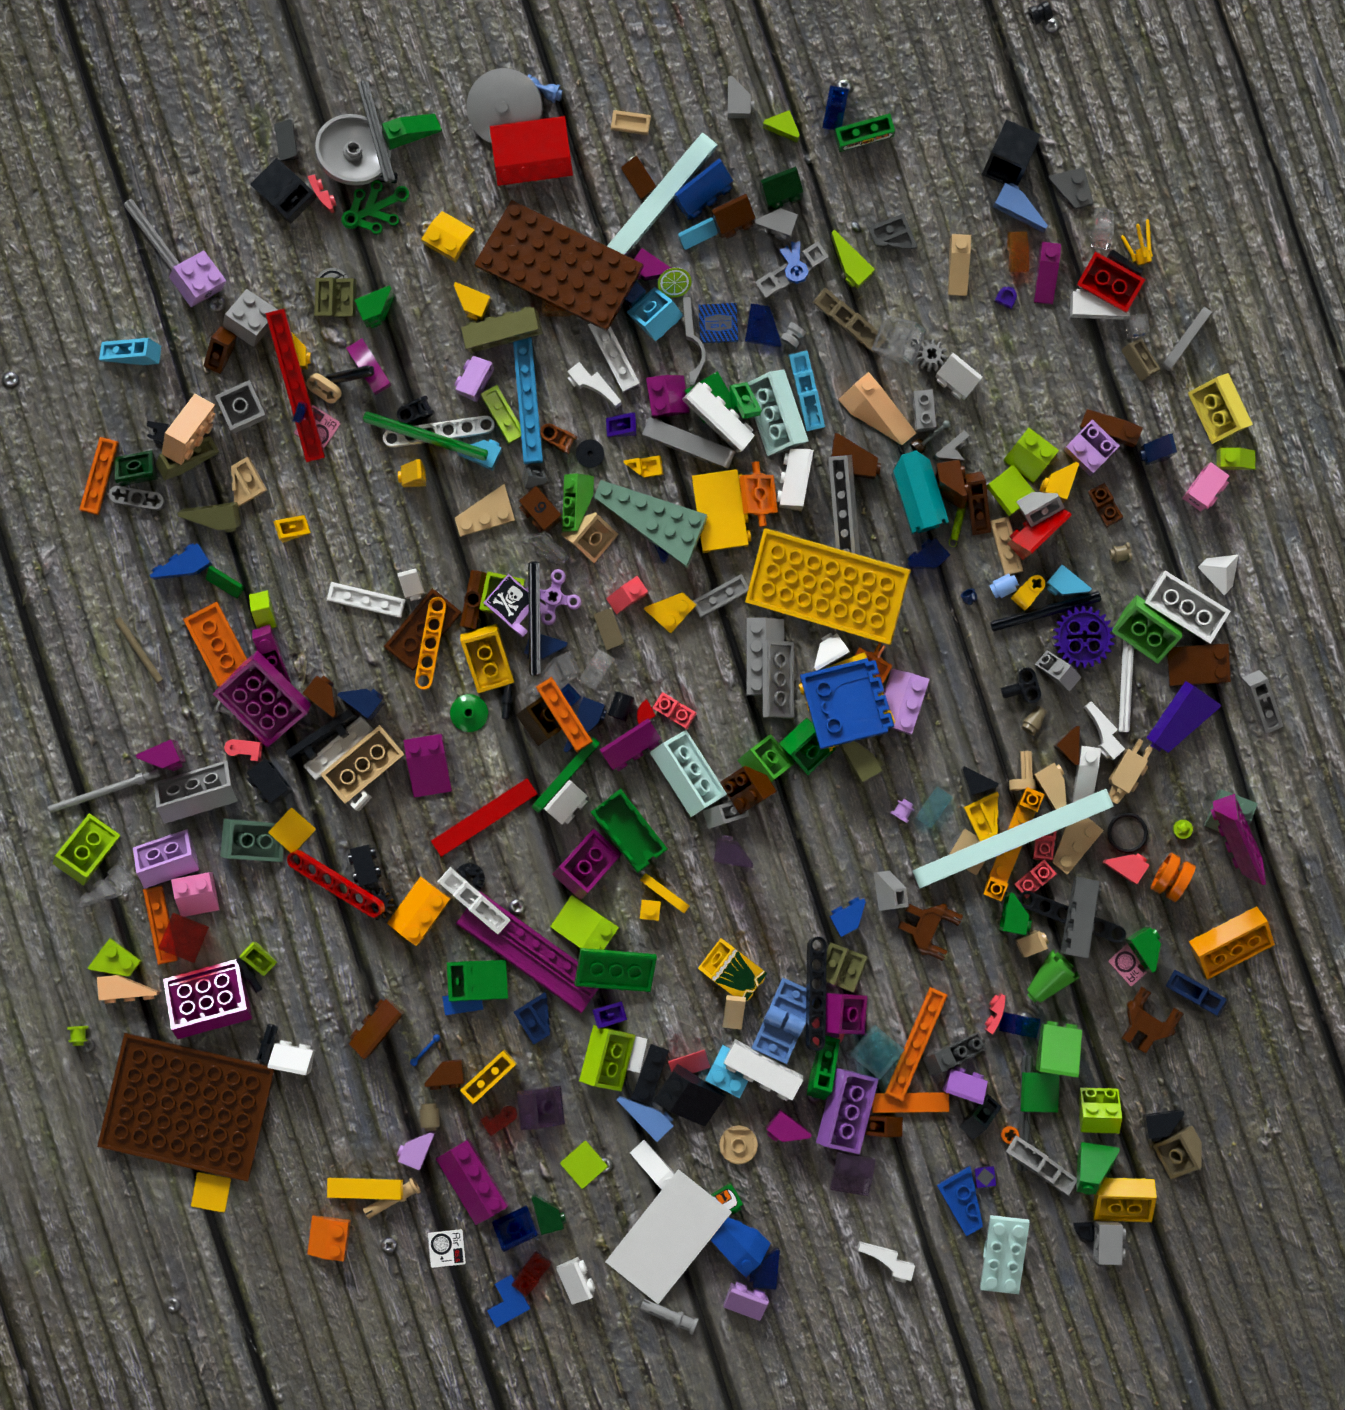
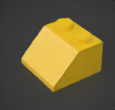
M441 211L430 223L421 240L427 247L456 263L475 230Z
M1075 462L1052 473L1048 478L1045 477L1039 491L1042 493H1058L1062 503H1064L1068 499L1079 463Z

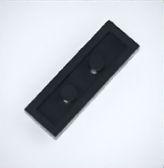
M653 1044L650 1045L631 1099L650 1105L669 1050Z

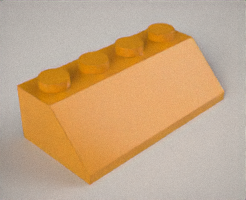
M1257 906L1189 941L1192 953L1206 980L1275 945L1269 923Z

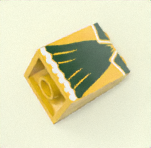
M722 938L719 939L698 967L700 971L731 995L746 997V1001L751 999L753 992L758 985L763 983L767 972Z

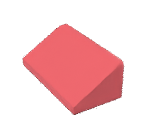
M705 1049L668 1061L671 1072L677 1064L691 1073L711 1068Z

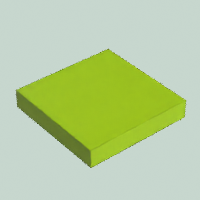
M1014 465L1010 466L986 485L1008 516L1019 509L1016 501L1035 492Z

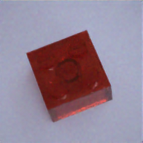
M172 913L158 950L195 963L209 927Z

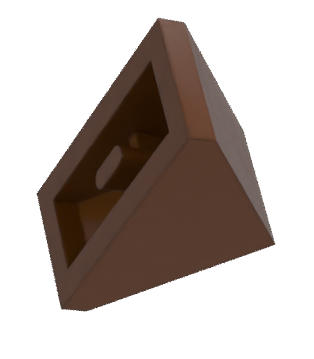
M1080 726L1073 727L1054 745L1073 766L1079 765Z

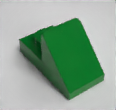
M748 382L730 385L732 409L736 413H740L743 419L760 416L762 410Z

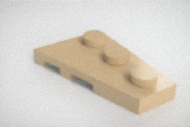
M505 484L455 517L460 537L515 521Z
M1089 818L1065 827L1052 863L1068 875L1104 830Z

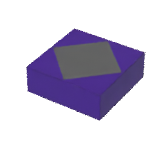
M994 1166L974 1168L977 1188L996 1186Z

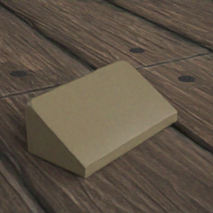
M1142 338L1122 348V353L1140 381L1161 370Z
M612 608L594 614L606 651L624 645Z

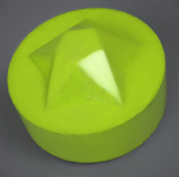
M1178 820L1173 825V833L1177 838L1186 839L1193 832V826L1187 820Z

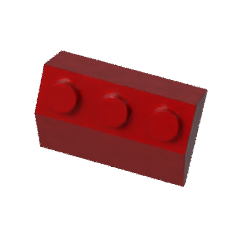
M1095 251L1077 286L1127 313L1146 279Z
M1063 509L1033 527L1025 520L1022 523L1025 527L1020 531L1016 529L1009 536L1011 540L1007 544L1024 560L1046 541L1072 514Z

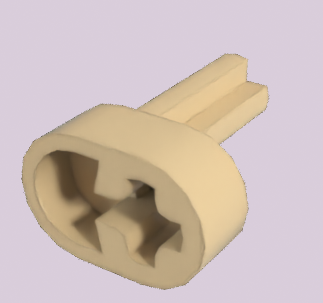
M1020 751L1021 779L1009 780V790L1025 791L1026 787L1036 790V779H1033L1032 751Z

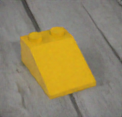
M498 624L460 635V641L477 693L514 683Z

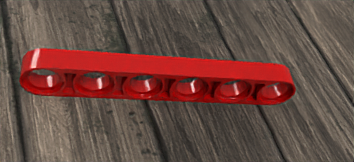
M296 850L287 856V863L292 869L366 915L376 918L385 911V905L379 898L303 851ZM294 855L300 858V864L294 862ZM309 865H313L315 867V874L310 872ZM325 874L331 877V883L325 881ZM340 884L346 886L347 893L341 891ZM356 894H360L362 896V903L356 900ZM372 903L378 906V913L372 910Z

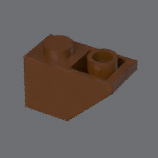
M463 1059L443 1061L425 1082V1087H430V1090L441 1089V1085H449V1088L461 1087L460 1084L465 1082Z

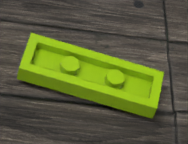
M495 385L482 392L480 396L507 443L510 444L521 438L520 423L499 387Z

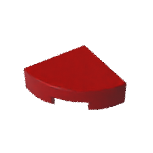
M647 699L638 708V724L656 716Z

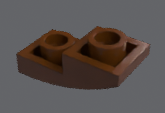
M1105 483L1088 491L1089 497L1106 528L1123 519V515L1115 504L1114 497Z

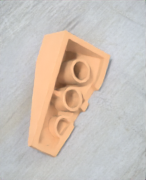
M869 372L838 399L852 416L880 431L883 435L901 446L916 434V431Z

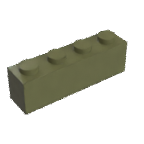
M524 307L521 311L515 313L506 312L497 318L487 317L482 322H469L466 326L461 327L465 348L470 353L543 334L539 314L534 307Z

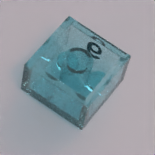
M873 1024L849 1054L877 1078L881 1079L905 1049Z

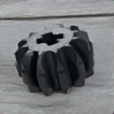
M379 888L378 894L375 889H372V894L383 900L385 911L381 915L385 920L387 919L385 912L390 915L393 914L389 907L395 908L396 905L390 904L389 901H393L395 897L387 898L390 894L389 890L383 895V888ZM372 903V910L378 913L379 909L376 908V904Z

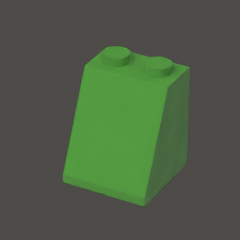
M1047 1021V1024L1041 1023L1035 1070L1078 1077L1082 1030L1077 1029L1078 1025L1066 1023V1027L1058 1026L1059 1022Z

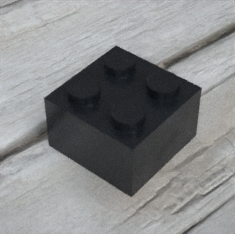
M268 759L262 760L247 772L249 776L247 780L254 788L256 787L261 791L259 796L265 803L276 804L293 791Z

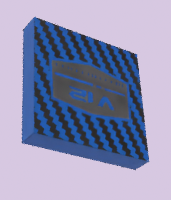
M736 303L698 305L700 341L702 343L738 342Z

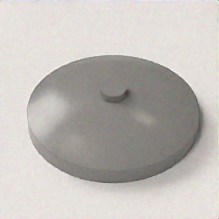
M508 68L491 70L479 77L469 91L467 98L469 122L475 132L490 143L492 142L489 126L537 120L542 117L543 103L541 94L535 83L520 71Z
M344 114L330 119L321 127L316 137L315 156L319 166L329 177L347 185H363L373 182L382 175L365 116ZM386 144L389 158H391V150H389Z

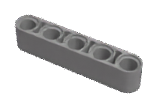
M651 417L648 418L642 436L725 470L729 469L735 451Z

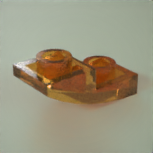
M1027 231L1008 232L1009 272H1029Z

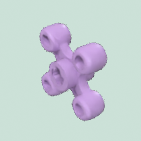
M556 569L551 573V587L547 590L540 589V599L548 607L541 614V621L545 625L555 623V609L559 605H566L571 610H576L581 606L579 596L574 594L566 596L561 592V585L565 582L566 575L560 569ZM561 574L562 578L560 580H556L555 575ZM551 593H554V595L558 594L556 597L557 601L548 600ZM576 599L577 604L571 605L570 601ZM551 615L552 619L550 621H546L545 616Z

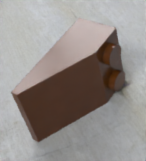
M1229 644L1173 647L1167 653L1169 686H1182L1185 681L1192 685L1225 684L1231 682Z

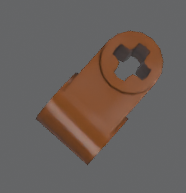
M550 423L543 425L540 431L544 442L566 454H570L569 450L574 440L578 438L576 435ZM546 429H552L554 436L547 438L543 433Z

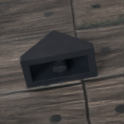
M965 766L961 769L969 796L995 788L999 784Z

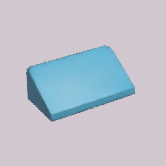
M713 217L678 234V239L684 250L718 234Z

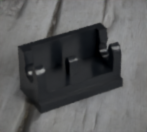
M147 421V427L152 428L153 432H155V435L147 434V436L153 439L156 444L163 445L165 432L170 425Z

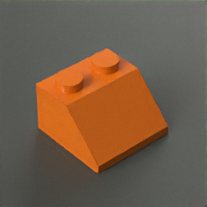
M312 1215L307 1254L327 1260L344 1261L347 1255L351 1220Z

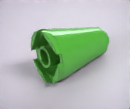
M1053 949L1049 952L1027 988L1029 992L1027 995L1035 1003L1037 1001L1041 1003L1078 980L1080 974L1078 971L1074 973L1071 970L1073 965L1059 952L1055 954Z

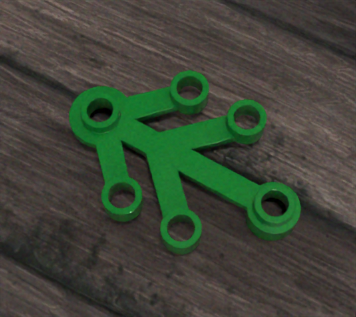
M375 180L371 183L372 189L367 204L360 211H358L360 203L366 198V194L363 189L355 190L351 209L342 215L341 221L343 226L347 229H355L359 226L371 230L375 235L381 234L383 230L381 224L363 220L367 216L386 221L393 227L397 226L400 220L396 214L390 215L379 210L398 201L406 202L410 197L409 190L405 186H398L394 190L393 195L375 203L378 193L383 190L382 183ZM375 184H380L378 190L374 189ZM362 192L363 197L358 198L357 193ZM401 192L406 194L404 198L399 197ZM350 217L355 218L353 223L348 222ZM392 217L397 218L395 223L390 222ZM374 226H379L380 230L376 232L373 228Z

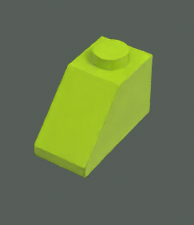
M1219 448L1216 451L1217 467L1221 470H1255V450Z

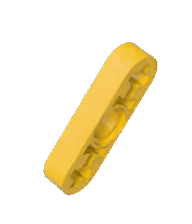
M647 873L640 879L641 882L684 914L690 907V905Z

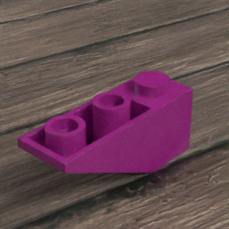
M271 625L252 630V639L256 649L291 683Z

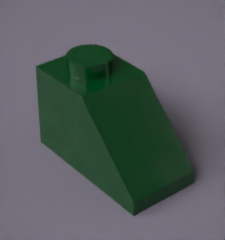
M536 1194L532 1195L531 1198L541 1235L564 1229V1224L567 1223L565 1213Z

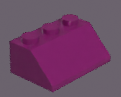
M648 718L600 749L612 770L617 769L619 772L628 766L627 761L632 758L636 761L644 755L642 753L644 750L649 748L651 751L659 746L658 741L661 738Z

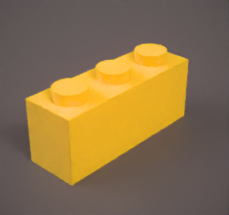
M503 1050L460 1091L474 1104L517 1063Z

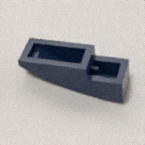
M1177 970L1173 971L1165 985L1167 988L1217 1017L1220 1016L1228 1002L1223 996Z

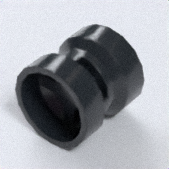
M1047 1L1041 2L1038 6L1028 7V13L1034 25L1040 24L1042 20L1053 18L1051 7Z

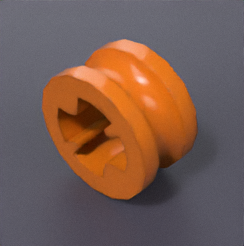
M1012 1126L1005 1127L1001 1132L1002 1140L1008 1144L1012 1142L1014 1137H1011V1140H1007L1008 1137H1005V1133L1013 1130L1012 1133L1019 1137L1018 1130Z

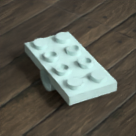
M990 1215L987 1240L984 1244L980 1290L1019 1294L1029 1230L1028 1219Z

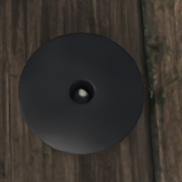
M584 440L576 449L578 462L587 468L598 466L604 459L603 446L596 440Z

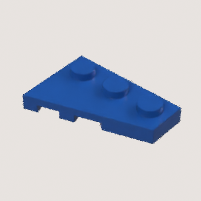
M971 1166L964 1168L937 1184L938 1189L966 1237L983 1227Z

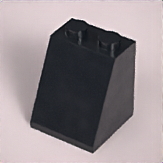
M1006 119L982 175L1002 184L1012 183L1018 186L1041 134Z

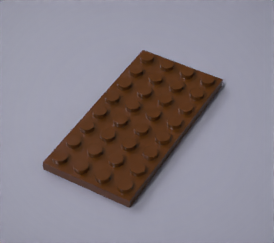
M513 200L510 201L474 264L475 267L605 331H608L644 267L642 263Z

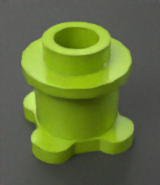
M89 1026L67 1027V1030H70V1040L68 1042H72V1046H83L84 1042L88 1041L86 1039V1029H89Z

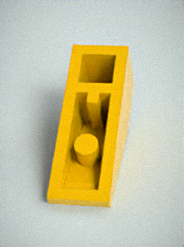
M416 459L401 466V471H398V482L402 483L403 488L426 486V471L421 459Z

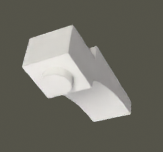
M580 362L567 371L569 375L567 379L573 387L577 385L579 389L585 387L595 391L609 401L615 409L622 404L621 400L598 372L590 376Z
M1091 701L1083 708L1092 718L1098 730L1101 741L1098 747L1101 748V755L1105 759L1110 758L1114 760L1125 750L1112 735L1118 729Z
M859 1241L858 1251L871 1255L883 1262L892 1270L891 1274L895 1277L896 1281L906 1283V1280H912L915 1268L914 1263L897 1259L898 1252L895 1250Z

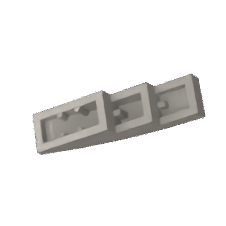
M1016 1135L1005 1151L1027 1169L1067 1196H1069L1077 1183L1075 1176L1049 1159V1156Z

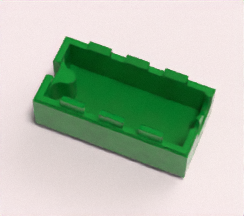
M621 788L590 812L637 873L650 864L648 862L650 858L654 856L657 859L668 850Z

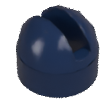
M970 588L961 593V598L965 604L972 605L973 602L977 601V594L973 588Z

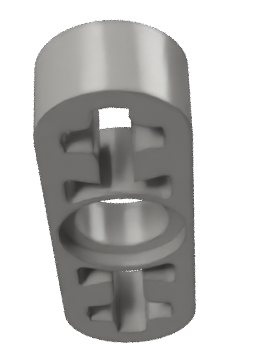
M114 486L109 491V498L116 504L156 511L161 510L165 505L164 497L157 492L123 486ZM118 490H120V493L128 495V502H126L127 498L119 497L117 500L114 493H118ZM135 493L142 495L140 503H133L132 496ZM156 496H158V499L161 501L160 504L157 503L156 506H154L152 502L148 501L147 505H144L146 503L147 498L155 499Z

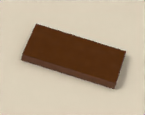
M433 588L383 646L412 671L418 665L430 600L434 597H440L446 602L447 608L441 638L462 614L459 609ZM435 601L432 604L433 610L440 611L443 608V603ZM436 619L429 622L431 630H436L440 626L439 621ZM429 638L426 640L425 645L428 649H432L436 645V641L433 638Z

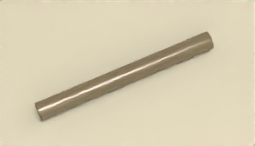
M118 617L115 619L114 622L155 682L158 684L163 681V678L122 618Z

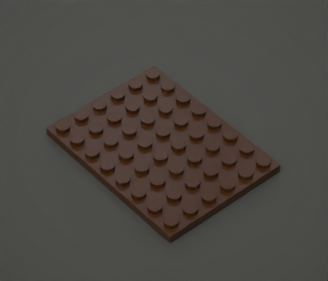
M124 1033L97 1147L248 1182L275 1069L268 1068V1065Z

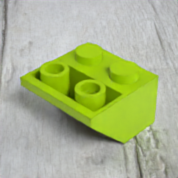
M1080 1088L1079 1122L1081 1132L1120 1133L1122 1112L1119 1089Z

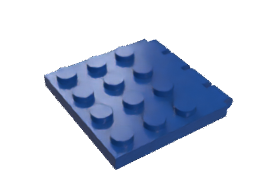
M868 658L800 675L820 750L888 733L889 728L894 727L891 713L883 714V712L890 710L886 695L878 696V694L885 692L881 677L873 678V676L879 674L876 660L868 661Z

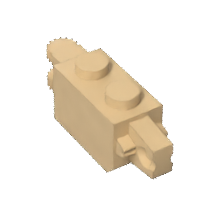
M1138 739L1132 750L1126 749L1108 779L1109 784L1112 785L1109 796L1115 804H1118L1125 794L1135 791L1139 784L1137 782L1140 775L1143 776L1148 769L1146 765L1148 762L1147 758L1153 747L1149 745L1145 749L1143 756L1138 755L1137 752L1143 743L1141 739Z

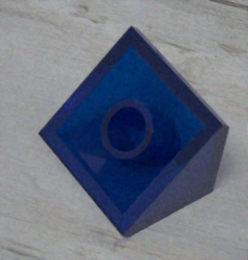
M527 1205L492 1222L503 1252L538 1236L540 1233Z

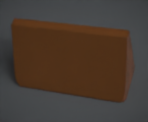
M637 155L621 167V170L641 200L650 195L656 188L655 183Z

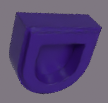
M1003 287L997 294L994 302L1011 310L1017 299V293L1012 287Z

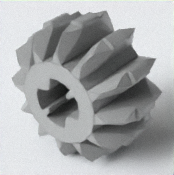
M926 339L924 340V345H918L920 351H915V355L920 356L916 359V363L923 362L920 366L921 369L926 365L928 366V372H930L932 366L937 371L939 369L938 365H944L942 360H946L947 355L942 353H945L947 349H940L942 342L935 345V339H932L931 344H929ZM931 351L934 352V353H935V354H934V358H935V359H933V357H932L931 359H929V358L927 357V356H928V352H929V353H931Z

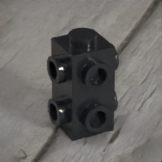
M370 844L352 848L348 854L350 865L354 864L355 872H353L355 884L358 883L359 887L364 886L365 889L376 887L375 883L380 882L379 877H382L380 867L376 866L374 861L377 858L375 848H371Z

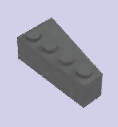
M1074 877L1060 953L1089 959L1091 938L1095 927L1094 917L1098 911L1097 897H1100L1101 894L1099 881Z

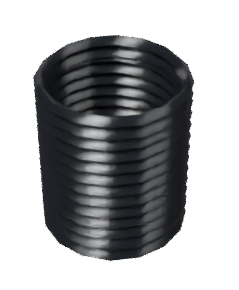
M616 691L607 714L627 721L626 719L635 698Z

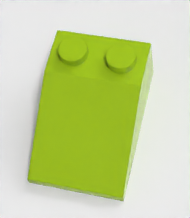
M89 813L57 852L52 864L84 886L117 842L120 834Z
M573 895L568 899L550 926L579 948L600 950L606 948L619 929L613 922Z

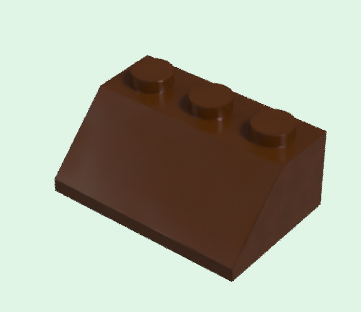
M388 998L384 1001L380 999L374 1007L376 1011L373 1015L368 1014L362 1021L364 1026L360 1031L356 1029L349 1037L351 1039L349 1045L364 1060L373 1053L405 1014L402 1009Z

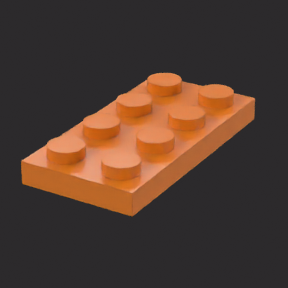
M215 602L184 618L183 621L217 686L220 687L247 660V657L219 603Z

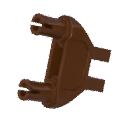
M944 903L924 910L909 904L905 911L918 916L919 919L915 927L900 921L898 928L912 934L921 955L926 956L928 954L943 961L945 957L938 954V952L946 955L947 950L932 944L931 940L940 920L944 919L959 926L961 921L954 919V917L962 920L963 915L948 909L947 904Z
M1141 986L1133 1001L1127 1002L1129 1026L1122 1039L1131 1043L1136 1033L1140 1031L1145 1036L1137 1049L1147 1053L1155 1040L1175 1035V1027L1184 1013L1173 1008L1165 1022H1161L1151 1016L1142 1008L1151 992Z

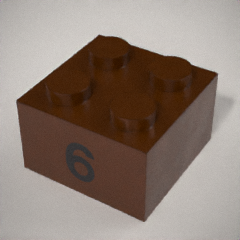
M537 486L519 500L521 505L519 507L520 511L526 518L531 517L533 519V526L539 533L543 531L547 534L562 521L560 512Z

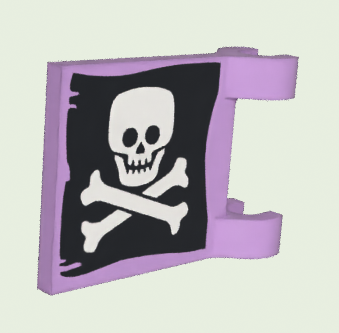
M508 574L483 603L520 637H523L528 630L520 625V622L529 613L528 591ZM540 602V614H543L548 607Z

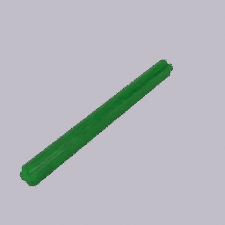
M365 412L363 416L365 423L482 461H485L488 457L486 449L371 412Z

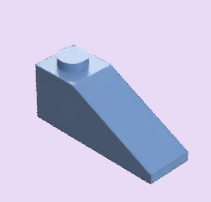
M1005 183L993 207L1044 233L1048 225L1025 194L1019 190L1020 188L1017 185Z
M621 1096L617 1098V1101L656 1142L674 1126L672 1123L674 1119L666 1111L662 1113L658 1109Z

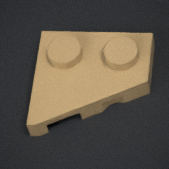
M249 457L231 466V476L233 477L232 491H234V502L238 503V508L267 491Z

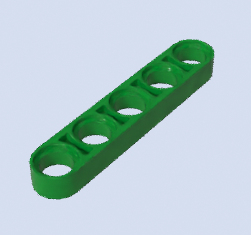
M593 737L591 739L593 742L575 756L531 808L537 813L543 810L601 744L596 738Z

